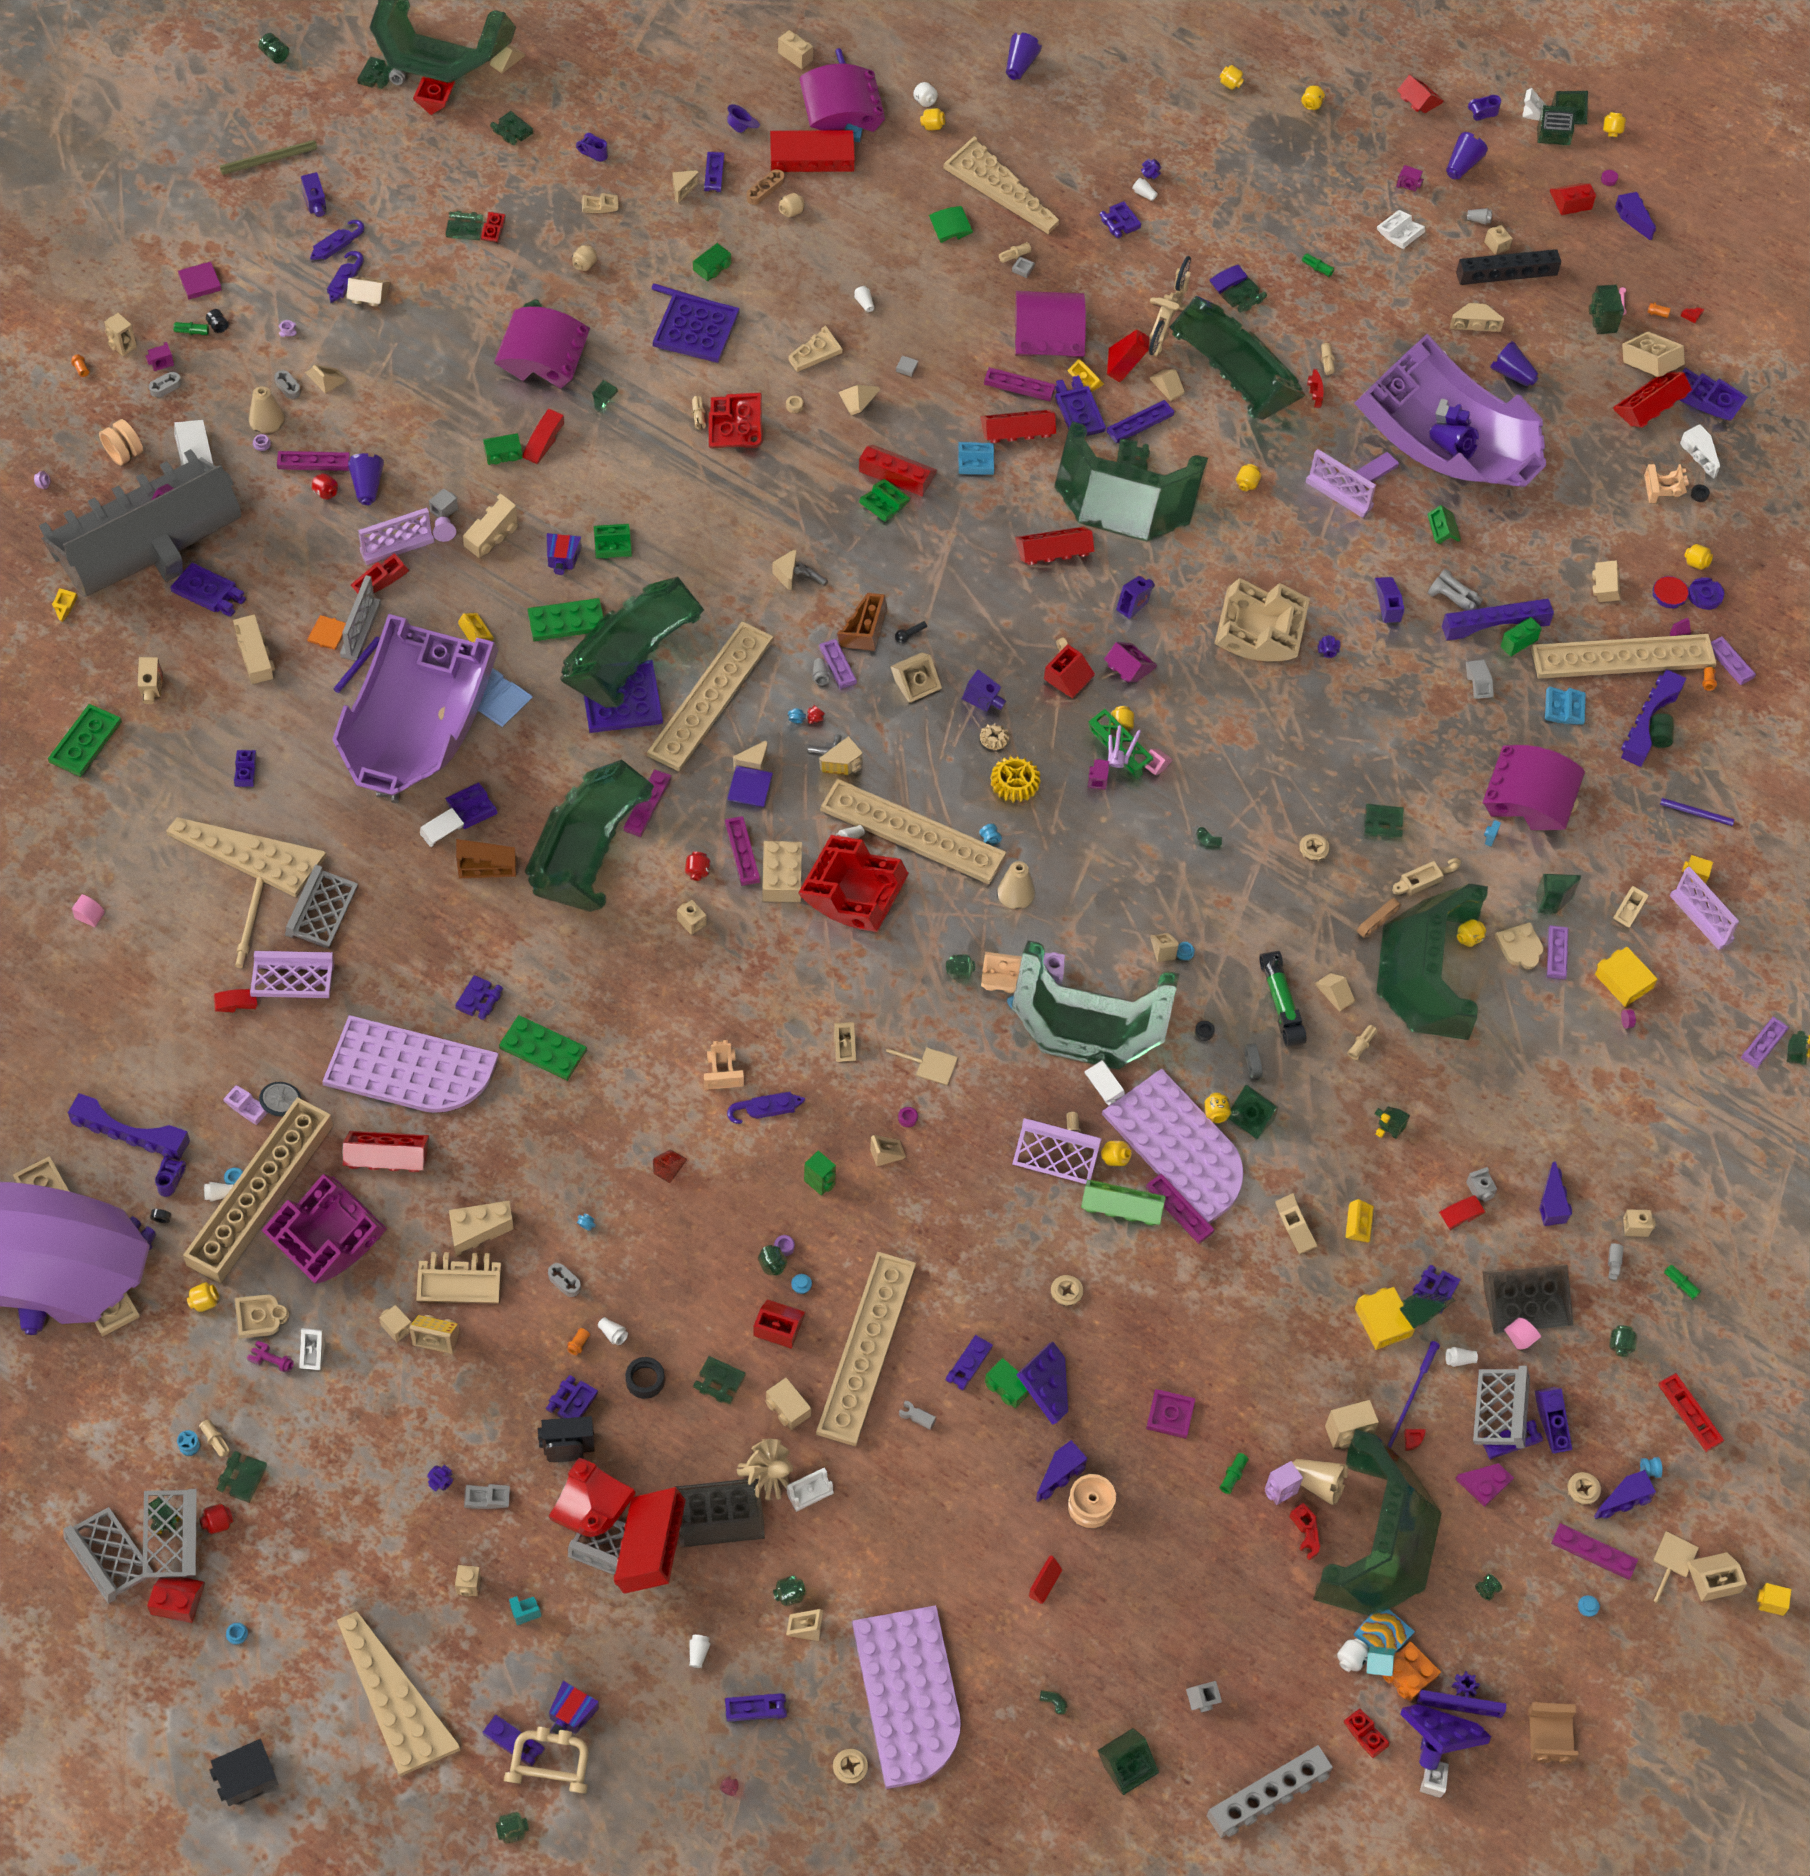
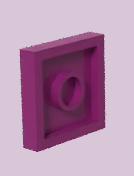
M211 261L178 270V275L188 300L222 291Z
M1155 1389L1146 1429L1187 1439L1195 1398Z

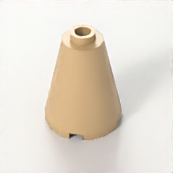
M260 386L255 388L252 394L249 424L254 431L258 430L261 434L274 433L284 423V414L270 389Z
M1021 861L1011 864L997 890L1000 902L1010 909H1015V907L1026 908L1035 897V887L1027 864Z
M1296 1459L1292 1462L1303 1477L1301 1486L1329 1504L1334 1505V1503L1338 1502L1345 1487L1343 1477L1347 1478L1348 1475L1347 1465Z

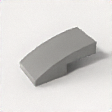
M489 1484L488 1487L466 1485L464 1508H507L509 1506L510 1486Z

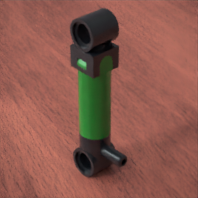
M1281 952L1261 953L1259 955L1260 967L1262 972H1265L1279 1017L1278 1025L1286 1047L1305 1044L1307 1041L1306 1031L1302 1025L1299 1009L1296 1010L1283 969Z

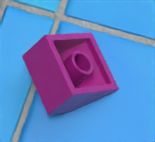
M1116 642L1104 658L1109 663L1108 667L1118 671L1121 674L1120 677L1128 683L1138 682L1157 667V664L1133 643Z

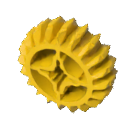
M1011 755L1009 760L1003 758L1002 762L998 761L992 769L990 777L994 793H998L999 798L1004 796L1005 801L1012 799L1013 803L1015 800L1021 803L1023 798L1028 801L1030 796L1034 797L1041 783L1040 771H1037V765L1033 766L1032 761L1027 762L1026 757L1020 759L1017 756L1016 759H1013ZM1002 776L1005 777L1006 783L1003 782ZM1025 776L1029 778L1030 782L1026 781Z

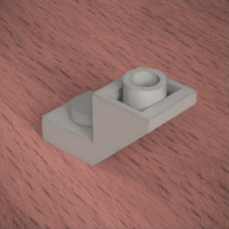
M1485 660L1466 661L1467 680L1473 681L1474 699L1494 697L1493 681Z

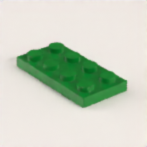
M599 598L527 608L533 642L605 631Z
M88 704L48 757V762L81 777L122 723L121 718Z
M520 1015L517 1016L499 1044V1049L567 1081L587 1051L586 1046Z

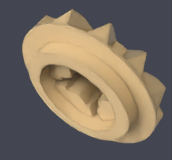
M996 723L993 725L987 724L981 730L980 741L988 749H1002L1009 742L1008 729H1004L1003 725L998 726ZM992 733L998 735V740L995 737H991Z
M1309 834L1300 841L1299 852H1302L1303 857L1309 858L1310 861L1313 859L1317 861L1322 858L1325 859L1329 853V843L1320 835ZM1312 844L1315 848H1317L1316 852L1313 849H1311Z
M1060 1276L1051 1285L1052 1298L1058 1304L1065 1306L1075 1305L1081 1300L1083 1286L1073 1276ZM1071 1286V1294L1067 1293L1063 1296V1289L1066 1290Z
M1585 1472L1574 1474L1567 1485L1568 1495H1571L1574 1502L1577 1501L1582 1505H1591L1599 1498L1601 1493L1599 1481L1593 1475ZM1581 1485H1583L1584 1488H1589L1586 1494L1584 1493V1491H1578Z
M845 1749L839 1752L833 1761L834 1774L838 1780L846 1784H856L861 1779H864L868 1770L866 1757L855 1749ZM847 1759L852 1765H857L854 1767L853 1774L849 1769H844L847 1767Z

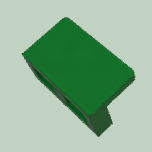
M1440 505L1427 514L1436 543L1441 544L1450 537L1457 542L1461 540L1453 512Z

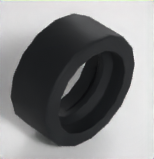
M639 1357L633 1360L627 1367L625 1373L626 1386L634 1396L642 1399L652 1398L663 1389L665 1383L664 1369L660 1362L654 1358ZM641 1368L653 1369L657 1374V1381L650 1387H638L633 1382L634 1373Z

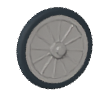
M273 1082L261 1090L259 1102L267 1113L283 1117L296 1098L301 1099V1094L296 1087L289 1083Z

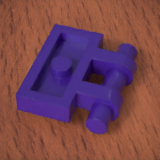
M1125 202L1111 206L1109 209L1110 213L1108 214L1105 211L1099 214L1102 218L1101 221L1109 227L1110 233L1115 235L1116 238L1122 236L1121 230L1128 234L1141 228L1140 221Z
M474 975L457 1001L455 1008L470 1016L479 1011L478 1018L484 1020L492 1012V1006L495 1001L500 999L503 987L496 985L494 990H490L491 982ZM485 997L488 998L486 1003L482 1004L483 999Z
M1429 1265L1427 1270L1423 1271L1419 1284L1415 1285L1411 1298L1414 1301H1418L1421 1296L1426 1294L1449 1297L1442 1301L1426 1299L1424 1302L1425 1306L1442 1314L1461 1279L1444 1270L1438 1276L1435 1274L1436 1267ZM1429 1282L1434 1283L1431 1290L1426 1288Z
M569 1375L565 1381L561 1382L557 1393L549 1399L550 1403L547 1405L546 1410L553 1413L556 1407L560 1408L557 1413L560 1418L582 1417L598 1395V1390L583 1381H580L575 1387L573 1383L576 1379ZM566 1393H570L571 1395L566 1402L562 1400Z

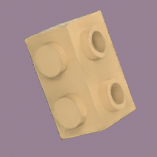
M788 30L778 38V53L799 68L803 69L813 61V46L797 34Z
M117 313L104 322L106 327L105 333L109 339L108 345L112 350H116L120 355L125 356L137 348L132 325L123 316Z
M1617 560L1595 563V570H1592L1593 581H1596V585H1593V594L1597 596L1598 602L1620 600V574Z
M787 1378L766 1391L765 1402L772 1411L775 1410L777 1412L780 1422L784 1426L787 1425L790 1430L811 1417V1407Z

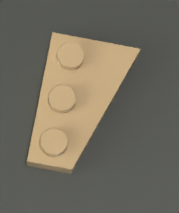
M825 325L821 328V332L817 335L814 334L810 341L802 344L789 355V362L796 372H799L841 354L842 348Z

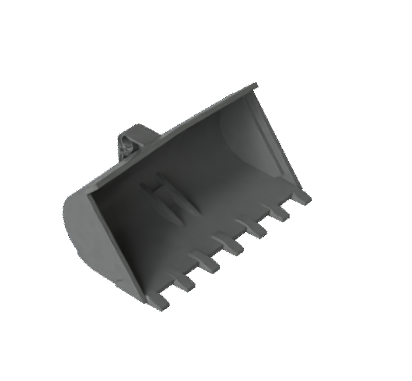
M190 449L184 452L188 463L174 470L167 461L160 464L164 473L163 476L149 482L142 473L136 476L140 487L127 494L119 485L112 488L116 497L112 502L101 506L94 497L88 500L92 509L91 512L77 518L72 510L63 513L68 523L53 531L46 522L39 525L44 536L41 539L55 562H60L78 592L84 597L152 565L156 566L165 582H168L183 573L182 558L179 551L241 518V510L231 488L234 483L230 475L223 470L222 465L215 466L202 457L198 459L196 454ZM165 484H169L174 488L151 500L157 488Z

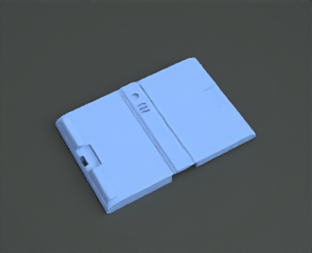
M492 668L478 711L503 727L533 696L513 682L510 683L504 679L500 672Z

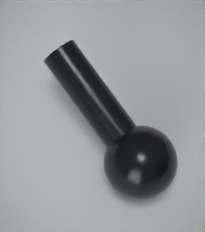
M923 621L908 630L900 629L895 633V640L898 643H906L910 636L928 626Z

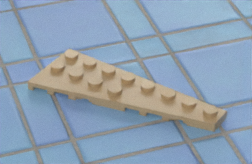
M975 136L944 163L945 170L1047 234L1059 225V219L1048 208L1043 207L1039 203L1040 200L1037 197L1034 198L1029 193V189L1027 187L1024 188L1019 183L1020 180L1006 166L1001 165L997 161V157L995 155L992 156L987 151V147L985 145L982 146Z
M178 817L166 830L168 836L256 879L259 877L265 883L293 897H297L306 885L315 864L320 866L327 857L326 852Z
M356 1611L337 1619L399 1777L460 1751L456 1740L359 1613Z

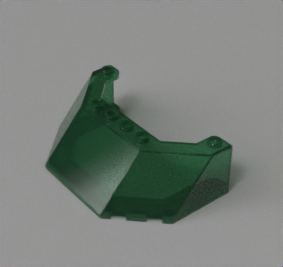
M378 0L369 27L390 68L446 83L457 80L494 58L512 42L516 26L505 12L494 10L487 16L476 49L416 34L407 16L410 9V2L408 0Z
M1196 295L1169 326L1173 331L1172 335L1176 339H1183L1204 354L1210 360L1209 364L1221 371L1219 373L1220 376L1225 380H1229L1231 382L1230 386L1235 391L1242 393L1241 397L1250 403L1247 407L1249 410L1247 413L1253 419L1259 418L1264 420L1305 396V393L1301 391L1302 386L1298 383V378L1254 333L1241 328L1243 325L1235 318H1230L1223 313L1224 310L1220 306Z
M1072 421L1066 437L1054 488L1061 494L1064 503L1069 510H1072L1079 524L1147 542L1157 535H1165L1174 531L1179 526H1187L1191 523L1204 484L1208 463L1207 457L1194 455L1189 459L1187 467L1167 475L1158 474L1096 457L1085 441L1087 428L1083 424Z
M678 576L647 585L642 589L644 592L638 597L631 596L622 603L623 607L618 611L611 610L563 660L565 666L562 667L561 673L563 675L560 677V680L605 708L619 707L624 702L623 698L625 696L622 692H619V688L627 682L628 676L633 675L638 670L637 667L649 658L648 655L658 649L659 643L666 636L682 625L690 622L693 624L701 618L700 614L704 611L703 607Z
M622 759L587 772L582 777L584 781L577 788L574 786L564 796L566 800L560 807L556 805L551 810L525 869L526 875L529 876V884L533 887L534 895L588 912L602 909L605 906L606 895L602 892L596 894L592 886L596 881V874L603 864L602 860L609 850V844L616 834L615 830L619 822L635 805L647 802L651 798V792L654 788L651 782Z
M1466 884L1422 900L1383 925L1376 993L1381 998L1383 997L1388 1002L1392 1011L1406 1022V1026L1410 1031L1463 1040L1470 1039L1477 1020L1478 1006L1472 1000L1459 998L1441 978L1446 921L1462 924L1471 919L1478 921L1483 902L1487 898L1488 886Z
M1027 941L1022 954L1012 1009L1019 1016L1030 1036L1034 1038L1042 1053L1095 1065L1103 1060L1108 1068L1119 1070L1125 1064L1165 1042L1179 973L1163 972L1159 976L1157 988L1135 1001H1129L1058 985L1043 963L1045 956L1044 946L1038 942Z
M1355 1429L1347 1451L1346 1465L1353 1471L1387 1480L1370 1555L1347 1567L1336 1564L1325 1566L1321 1579L1316 1586L1313 1600L1370 1616L1371 1614L1375 1615L1384 1612L1391 1607L1403 1603L1413 1595L1425 1591L1442 1513L1406 1461L1377 1435Z

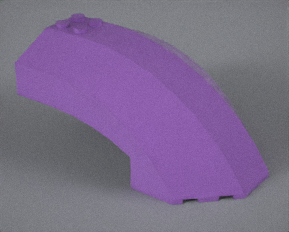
M1428 334L1411 347L1354 403L1376 428L1401 451L1421 464L1454 478L1525 487L1546 466V459L1543 454L1545 449L1544 436L1541 431L1543 426L1542 418L1519 394L1505 403L1486 391L1466 375ZM1441 399L1448 400L1451 407L1461 404L1462 410L1470 412V427L1477 429L1479 440L1476 439L1477 449L1468 460L1461 453L1453 457L1430 439L1429 431L1432 426L1437 424L1435 413Z
M388 614L363 686L352 708L350 709L346 705L343 706L332 739L357 786L393 796L438 772L448 764L465 739L482 701L498 653V648L494 642L476 637L474 643L411 626L406 618ZM445 707L444 717L440 720L438 716L439 710Z
M0 1182V1306L45 1311L61 1324L96 1322L102 1317L101 1313L109 1306L112 1308L124 1298L123 1294L131 1287L135 1288L141 1283L150 1245L123 1209L84 1195L51 1187Z

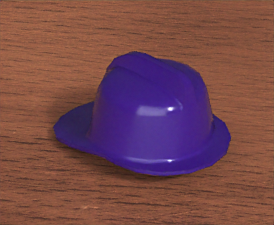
M731 104L727 107L729 112L727 122L735 131L744 132L748 127H760V123L741 106Z

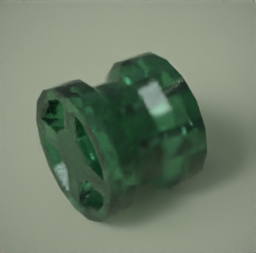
M1486 1574L1484 1580L1475 1585V1589L1482 1598L1490 1601L1495 1593H1499L1502 1590V1585L1492 1574Z

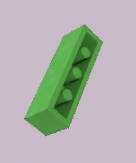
M1087 1179L1081 1208L1091 1213L1102 1212L1109 1217H1124L1128 1221H1144L1145 1224L1153 1226L1156 1224L1160 1225L1166 1196Z

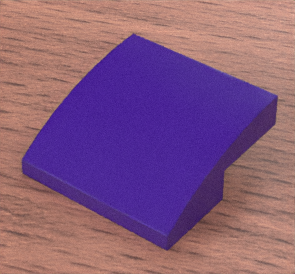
M736 766L727 800L765 808L773 773Z
M479 782L445 798L450 809L453 808L464 823L463 829L498 814L496 807L489 800L487 792Z

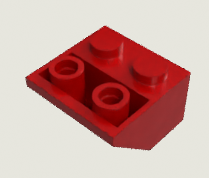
M1067 644L1045 667L1044 680L1073 699L1095 676V673L1083 654Z
M767 1299L760 1308L753 1325V1336L792 1349L806 1312Z

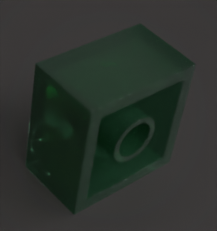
M1617 284L1597 286L1595 293L1592 294V303L1589 305V314L1593 318L1592 325L1596 328L1597 334L1617 333L1624 313Z

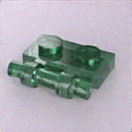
M370 56L357 78L358 84L371 88L377 84L379 89H383L388 84L389 74L396 66V63L390 62L386 66L385 60Z
M512 111L499 118V124L495 122L490 124L494 133L501 135L504 141L512 145L517 143L516 138L523 141L533 134V128Z
M458 210L456 212H449V218L455 219V221L448 220L446 228L447 238L480 241L482 223H477V221L483 222L484 215L477 214V212L462 213V211Z
M1247 278L1225 291L1222 298L1233 308L1239 305L1237 310L1241 313L1250 310L1255 304L1262 303L1263 299L1267 298L1266 292L1259 294L1260 288L1250 278Z
M1120 439L1115 470L1133 473V468H1137L1139 475H1145V471L1148 469L1147 459L1150 456L1149 445L1143 444L1141 448L1137 447L1138 441ZM1135 455L1140 456V460L1135 459Z
M1366 804L1365 823L1372 824V827L1365 826L1364 834H1371L1374 837H1378V835L1388 836V838L1402 837L1403 830H1396V826L1402 827L1404 807ZM1379 825H1388L1389 829L1379 828Z
M708 1356L699 1373V1376L705 1378L703 1383L696 1380L693 1388L699 1390V1393L703 1395L708 1394L716 1398V1401L720 1403L731 1404L734 1397L728 1395L727 1392L731 1390L737 1393L746 1373ZM712 1382L722 1386L720 1391L710 1386Z
M234 1451L226 1462L227 1467L224 1473L220 1474L218 1478L219 1483L216 1490L224 1492L226 1486L231 1487L229 1492L231 1497L250 1503L266 1470L267 1463L249 1456L246 1457L244 1463L239 1462L241 1453ZM234 1469L239 1471L236 1480L231 1478Z

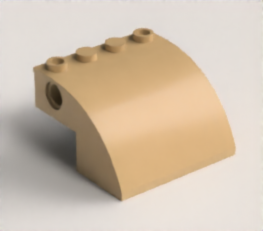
M1239 578L1231 586L1227 587L1215 645L1238 656L1257 661H1284L1296 658L1300 648L1310 598L1281 583L1268 593Z

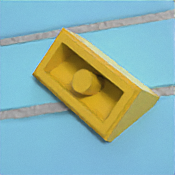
M1080 359L1067 370L1073 377L1079 375L1083 387L1089 386L1091 392L1104 385Z
M478 613L462 614L458 625L469 641L475 643L476 637L488 641L494 640V637Z
M1360 1199L1349 1203L1345 1236L1347 1239L1370 1242L1374 1206Z

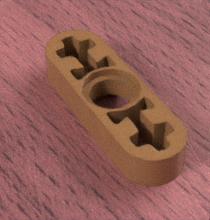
M777 169L768 173L747 190V202L752 205L762 202L783 185L784 173ZM768 185L770 188L763 189L761 186Z
M1395 898L1390 899L1359 926L1357 933L1363 938H1367L1396 914L1402 904Z

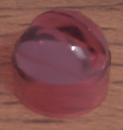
M731 1776L726 1777L720 1785V1790L730 1796L736 1795L739 1788L737 1779L732 1780Z

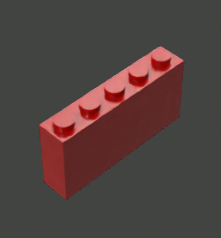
M853 130L770 131L771 171L777 169L782 172H854Z
M676 1487L635 1496L631 1500L627 1521L624 1526L625 1530L623 1540L621 1541V1549L617 1558L616 1572L614 1574V1583L623 1594L669 1584L686 1502Z

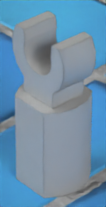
M1611 1244L1609 1247L1608 1266H1610L1608 1279L1617 1280L1622 1265L1624 1246L1620 1244Z
M905 1401L904 1407L908 1408L909 1411L904 1412L900 1410L899 1416L904 1419L911 1418L913 1422L931 1430L937 1417L920 1408L916 1409L911 1402Z

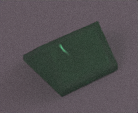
M1555 91L1551 111L1573 113L1572 124H1587L1588 91Z
M1246 1084L1232 1105L1231 1115L1228 1119L1256 1139H1259L1275 1120L1278 1106Z

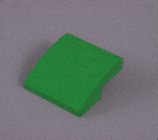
M962 206L946 208L929 215L940 243L955 236L959 240L973 233Z
M883 479L873 485L872 491L861 496L859 503L886 522L903 509L911 498L886 479Z
M629 524L593 526L596 559L632 556Z

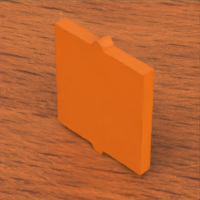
M320 615L307 641L320 645V647L324 646L336 650L343 637L342 632L346 623L338 621L336 618L332 619Z

